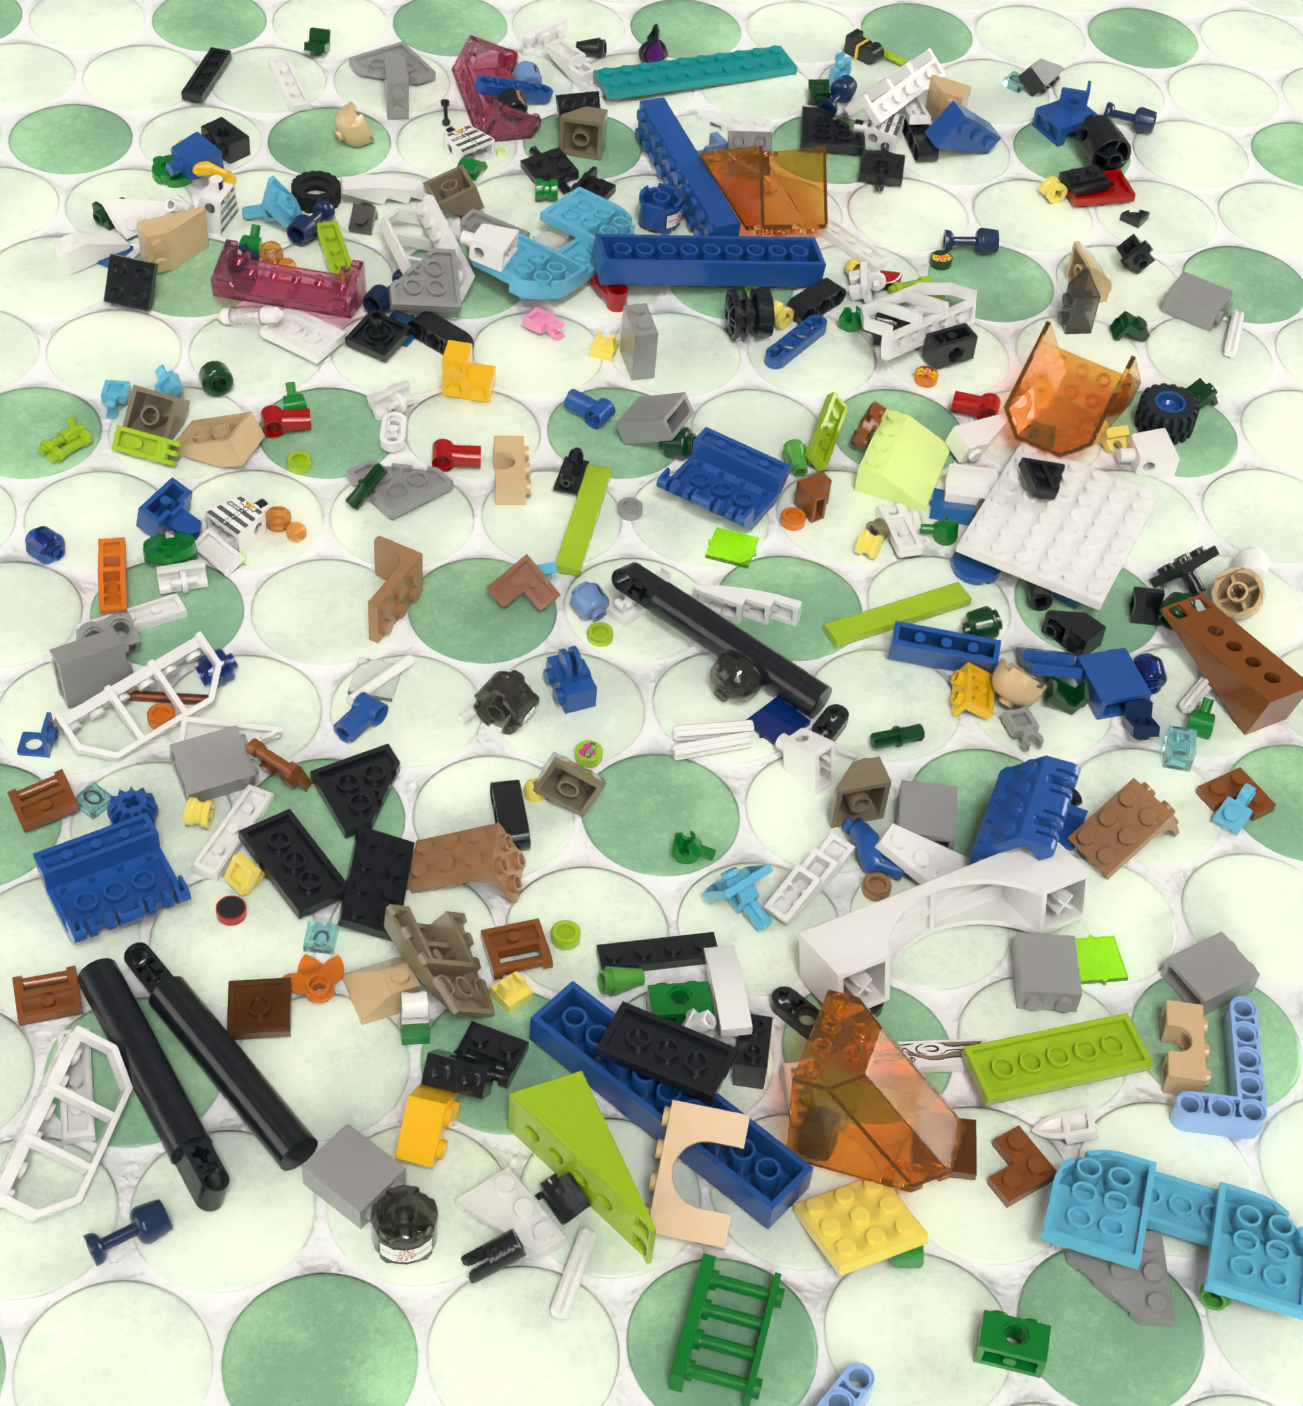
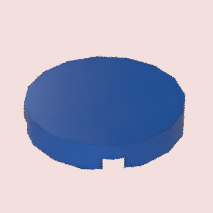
M956 550L954 551L951 568L953 567L954 574L960 580L972 585H981L986 582L991 584L999 578L1000 569L958 553Z

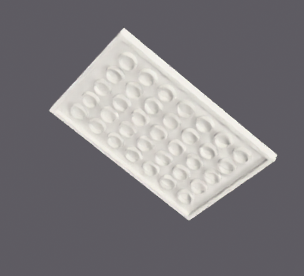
M1022 441L960 539L956 552L1100 611L1156 505L1159 495L1152 493L1148 489L1132 485L1126 480L1107 475L1103 471L1087 467L1078 461H1072L1055 452L1039 448L1033 443ZM1022 457L1065 465L1059 492L1054 500L1038 499L1031 495L1018 465Z

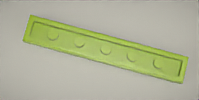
M587 465L556 560L557 573L580 577L612 476L611 468Z
M956 582L825 623L823 631L835 648L893 630L895 621L912 624L969 606L972 598L962 585Z

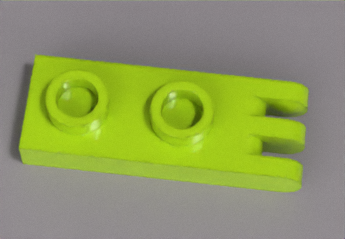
M117 425L111 449L176 467L177 462L168 460L169 455L179 457L180 452L170 449L171 446L181 447L182 442Z

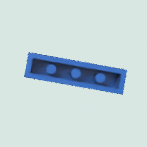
M895 621L888 659L951 671L960 670L967 662H970L993 674L999 662L1001 640Z

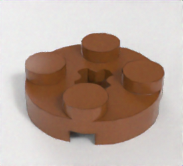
M876 401L871 403L860 420L858 429L854 431L850 439L851 444L862 450L866 447L870 440V434L872 431L875 432L882 421L881 418L886 411L883 405Z

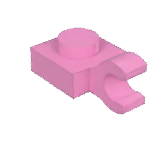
M538 307L522 318V325L540 334L547 331L550 337L556 341L561 340L565 336L564 333L559 332L564 327V323L556 321L554 314Z

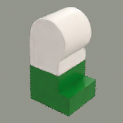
M420 991L418 993L401 992L400 1030L402 1045L430 1044L427 991Z

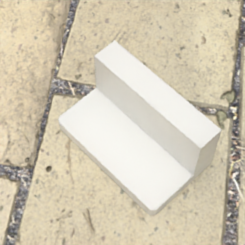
M949 464L944 485V502L976 506L979 499H986L998 478V470Z

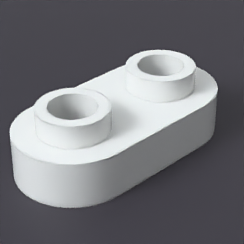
M389 412L382 417L380 447L383 450L394 453L403 449L407 431V418L405 415L399 412Z

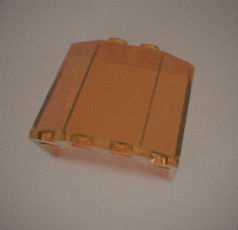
M762 146L700 152L702 161L746 231H756V235L763 236L771 235V231L773 235H788L787 231H789V234H803V230H806V234H818L819 229H828L826 146L784 151H762Z
M1046 321L1004 405L1015 440L1022 443L1025 442L1057 458L1092 447L1132 403L1141 385L1137 359L1131 355L1121 374L1058 347L1052 323Z
M828 989L792 1079L787 1147L810 1165L910 1193L922 1189L923 1184L937 1179L940 1182L950 1178L954 1167L953 1163L956 1162L961 1146V1138L964 1137L966 1125L941 1092L859 997Z

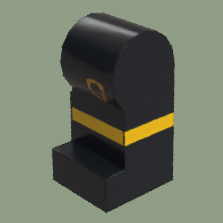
M857 28L846 35L845 54L867 65L873 64L884 56L883 46L879 42H872L863 37L862 30Z

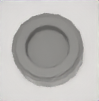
M633 497L623 498L618 503L617 513L620 518L626 521L637 520L642 516L643 504Z

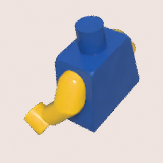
M198 131L184 140H178L176 145L171 148L173 161L166 163V169L171 176L181 172L189 180H196L205 176L219 175L223 178V182L235 186L237 178L230 170L224 169L222 151Z

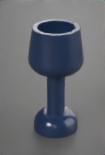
M842 75L835 80L830 87L832 97L824 98L817 104V108L827 110L831 118L837 113V103L849 102L857 90L856 80L849 75Z
M1112 102L1107 103L1104 115L1111 119L1115 118L1132 122L1133 130L1142 133H1152L1157 118V112L1145 107H1139L1135 114L1115 110V105Z
M320 199L315 202L313 206L314 213L311 216L305 214L297 215L287 228L288 238L296 245H303L315 238L318 230L316 223L319 221H330L335 215V210L330 202Z
M979 228L975 233V237L954 236L951 230H944L943 251L950 252L954 245L974 246L975 251L980 255L997 253L999 249V231L990 228Z
M400 269L393 273L392 282L403 276ZM377 284L366 293L362 302L367 312L371 309L381 310L383 313L390 310L389 286Z
M160 1199L132 1208L129 1214L131 1224L102 1238L96 1233L83 1235L96 1266L105 1262L107 1250L135 1236L143 1244H152L173 1230L171 1221Z

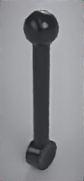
M442 99L441 106L444 113L442 124L449 126L450 120L448 119L447 108L449 100Z

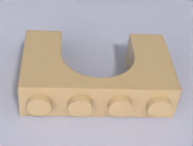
M672 1100L671 1107L665 1106L661 1123L662 1126H667L665 1140L658 1139L655 1158L661 1159L658 1172L652 1171L648 1191L654 1192L652 1205L645 1204L656 1228V1234L725 1248L731 1215L696 1208L683 1201L674 1187L673 1168L679 1155L685 1149L697 1143H714L744 1150L750 1115Z

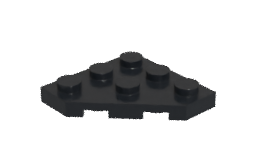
M802 106L801 150L810 152L822 151L831 154L844 153L853 156L863 154V149H865V136L860 132L855 134L850 130L848 124L839 118L834 120L824 108Z
M388 743L310 771V779L345 838L354 836L359 825L370 829L373 828L400 772V761Z

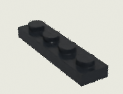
M211 47L181 91L182 99L193 103H203L231 60V51Z
M714 932L599 944L596 946V955L600 970H604L606 966L642 968L643 971L704 965L706 964L704 948L718 946Z

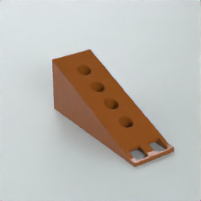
M1204 593L1161 608L1160 611L1244 735L1287 719L1303 699V677L1210 602ZM1200 600L1206 610L1197 611L1191 606L1189 601ZM1180 607L1182 613L1184 612L1187 617L1177 619L1169 610Z

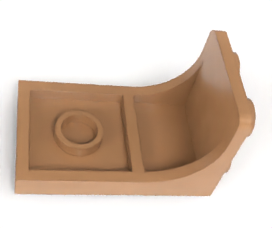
M377 536L374 540L375 574L387 581L368 601L369 640L379 643L385 635L391 633L395 623L406 615L408 608L413 602L416 603L423 592V554L382 536Z
M1133 778L1067 839L1108 880L1162 832L1168 830L1176 837L1180 833L1177 826L1179 822L1174 816L1175 810L1165 800L1160 802L1154 797L1156 793L1146 782L1140 784Z
M500 823L416 841L407 887L412 893L464 882H481L497 888L510 903L518 901L519 892L522 889L521 879L523 868L526 866V859L523 852L519 851L512 841L510 834L506 833Z

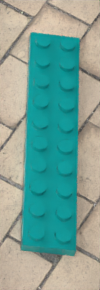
M773 45L771 47L753 48L751 50H736L734 52L698 55L697 57L690 58L681 57L675 60H660L659 62L652 63L643 62L637 65H622L621 67L614 68L606 67L594 70L593 79L607 99L614 100L796 75L798 67L781 46Z

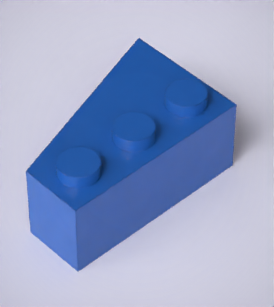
M954 100L924 132L935 148L987 154L1001 139L990 122Z

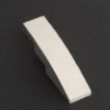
M561 38L544 44V48L559 68L582 91H599V97L604 96V93L593 79V71L598 69L586 62L585 53Z
M356 175L345 176L340 179L342 194L381 205L385 204L387 198L408 204L411 197L423 200L425 194H428L423 185L425 181L409 177Z
M695 585L692 597L725 619L739 624L743 617L768 625L770 620L774 619L795 627L800 620L802 601L778 594L719 585Z
M832 832L819 849L814 848L802 865L797 864L763 906V909L788 925L841 871L856 852V847Z
M734 945L704 948L711 999L714 1001L721 1037L752 1034L753 1026L748 1000Z

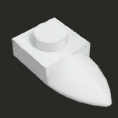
M1091 1106L1050 1115L1031 1129L1033 1134L1044 1138L1065 1139L1067 1145L1098 1139Z

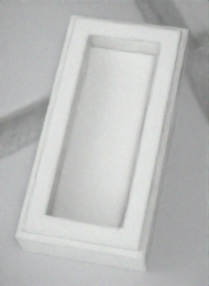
M210 527L195 540L197 553L225 577H228L245 560L241 553Z

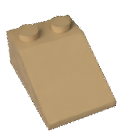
M204 206L137 222L141 260L157 263V274L176 269L209 247L206 209Z
M252 411L192 420L176 440L182 442V446H171L170 450L180 452V456L221 468L233 466L234 468H239L247 463V459L258 448L265 435Z

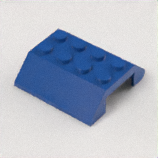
M705 427L693 440L692 455L672 476H669L670 468L667 467L659 476L656 486L744 528L752 530L777 502L792 470V466Z
M1045 755L1000 770L976 837L969 865L998 853L1026 846L1039 861L1052 857L1055 854L1057 842L1060 838L1058 832L1063 828L1070 801L1073 797V793L1070 790L1075 789L1081 768L1075 763Z
M147 812L33 853V858L47 897L69 941L74 944L88 939L87 936L94 937L99 935L98 931L105 928L112 930L117 928V925L123 926L144 918L146 914L152 915L160 907L170 908L175 906V903L180 904L191 900L189 888L182 875H179L177 879L161 850L158 831Z

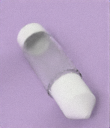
M233 306L231 308H223L217 314V318L224 325L233 326L279 323L284 316L277 306Z

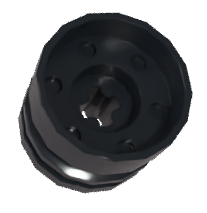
M753 288L749 298L745 289H740L738 293L736 290L727 291L724 319L730 339H738L739 336L742 339H746L749 336L750 329L754 338L772 336L775 312L773 297L769 288Z

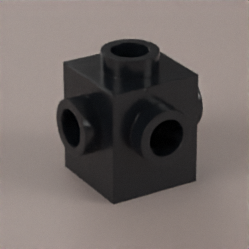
M1134 233L1116 247L1122 257L1120 259L1121 263L1127 270L1132 268L1137 274L1155 261L1151 254L1153 251L1151 245L1146 240L1142 242Z

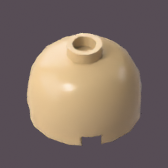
M349 102L339 109L335 115L334 123L336 129L333 132L339 142L344 140L349 146L362 147L374 140L372 137L373 133L364 116L359 113L356 114L354 111L357 109V106L353 102Z
M1237 566L1228 568L1216 578L1217 581L1214 583L1211 591L1213 602L1230 618L1238 620L1250 618L1258 613L1263 606L1266 595L1265 587L1256 572Z
M1001 658L992 675L993 689L1000 695L998 701L1009 708H1012L1014 704L1025 707L1037 702L1048 686L1044 682L1039 686L1035 676L1011 662L1006 666V660Z

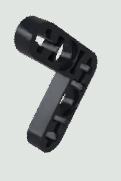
M787 986L776 988L772 993L770 1003L774 1014L825 1054H836L879 1017L884 1005L883 1002L864 1010V1013L859 1012L850 1016L855 1018L858 1024L848 1026L842 1020L837 1021L833 1016L829 1018L797 991ZM779 1000H789L790 1003L784 1002L783 1004L779 1003ZM804 1015L811 1016L815 1023L805 1025L801 1023L799 1018ZM836 1029L839 1031L835 1041L833 1039L825 1040V1036L831 1038L836 1033Z

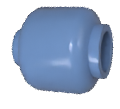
M522 61L514 68V80L542 84V76L535 63Z
M585 581L573 589L570 603L582 620L588 621L593 619L596 622L607 614L606 609L609 606V598L597 583Z

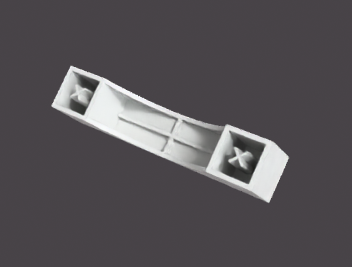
M1057 842L1055 854L1050 858L1040 861L1026 846L998 853L799 933L800 979L837 1021L843 1020L890 1000V972L896 960L913 943L932 933L957 926L982 924L1005 926L1028 933L1048 934L1086 918L1091 871L1059 842Z

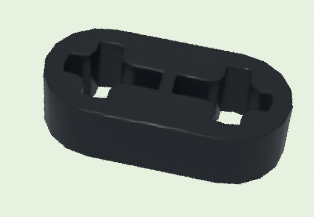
M839 704L829 705L813 724L811 731L835 742L847 726L849 711Z

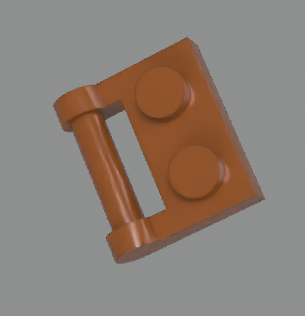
M256 738L248 743L246 753L257 757L261 762L259 767L271 776L274 773L282 777L281 781L291 789L299 787L306 792L312 785V781L300 765L293 761H286L267 749L264 743Z
M63 769L54 772V776L18 791L13 789L7 792L25 833L81 810Z
M539 918L481 930L480 937L493 980L501 979L503 975L516 971L520 972L538 967L543 969L553 968L552 955ZM538 951L539 955L504 963L500 962V958Z
M76 966L66 967L65 971L22 978V976L12 977L19 1026L83 1014Z

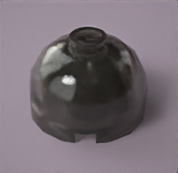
M723 651L710 669L709 677L714 689L713 693L722 702L746 703L764 687V683H759L762 676L746 659L740 656L736 660L730 657L733 652Z

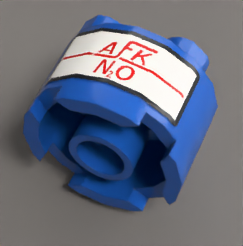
M658 183V187L649 188L647 185L641 189L637 215L640 228L658 231L662 235L671 234L672 230L677 228L682 220L684 197L679 194V189L664 183Z

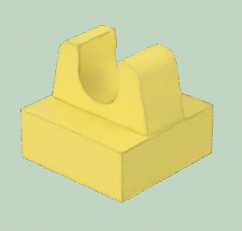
M598 331L590 348L589 356L613 361L619 348V340L612 333L608 338L602 336V331Z
M1128 425L1104 429L1096 436L1098 445H1103L1107 454L1114 451L1113 444H1116L1118 448H1127L1126 437L1130 435Z
M244 853L234 854L224 879L241 896L250 895L253 887L261 884L265 873L260 871L256 863L251 861Z
M518 971L513 972L490 987V994L508 1014L533 999V991Z

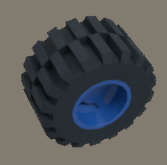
M1161 383V385L1154 384L1151 388L1147 387L1140 396L1134 418L1135 427H1138L1137 431L1140 433L1165 428L1173 445H1177L1178 441L1180 443L1185 442L1186 439L1191 437L1199 414L1200 405L1197 398L1193 397L1194 394L1192 392L1186 391V388L1178 387L1176 384L1167 385L1166 383Z

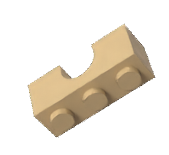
M494 436L495 505H526V495H531V480H526V478H530V463H525V461H529V446H524V436Z
M1166 1000L1160 1015V1042L1174 1044L1182 1052L1171 1050L1167 1052L1161 1067L1162 1093L1179 1095L1183 1091L1202 1092L1204 1086H1209L1211 1071L1210 1068H1206V1061L1209 1056V1043H1206L1204 1038L1208 1030V1018L1203 1017V1005Z

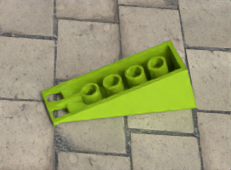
M575 1072L510 1093L508 1129L559 1177L570 1172L591 1203L590 1207L643 1256L646 1265L652 1263L656 1228L583 1072Z

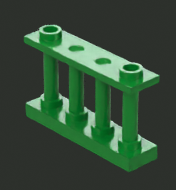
M703 1253L671 1370L668 1389L681 1393L684 1381H691L693 1378L744 1392L743 1406H750L752 1398L759 1399L763 1379L758 1378L757 1374L774 1307L781 1308L785 1288L779 1287L782 1274L775 1272L771 1288L720 1275V1271L714 1269L716 1256ZM716 1288L768 1301L764 1318L714 1305L712 1300L707 1299L708 1291H715ZM709 1317L761 1331L757 1348L706 1335L704 1330L699 1329L701 1319L708 1320ZM700 1348L752 1361L749 1379L696 1365V1361L691 1360L693 1349L699 1351Z

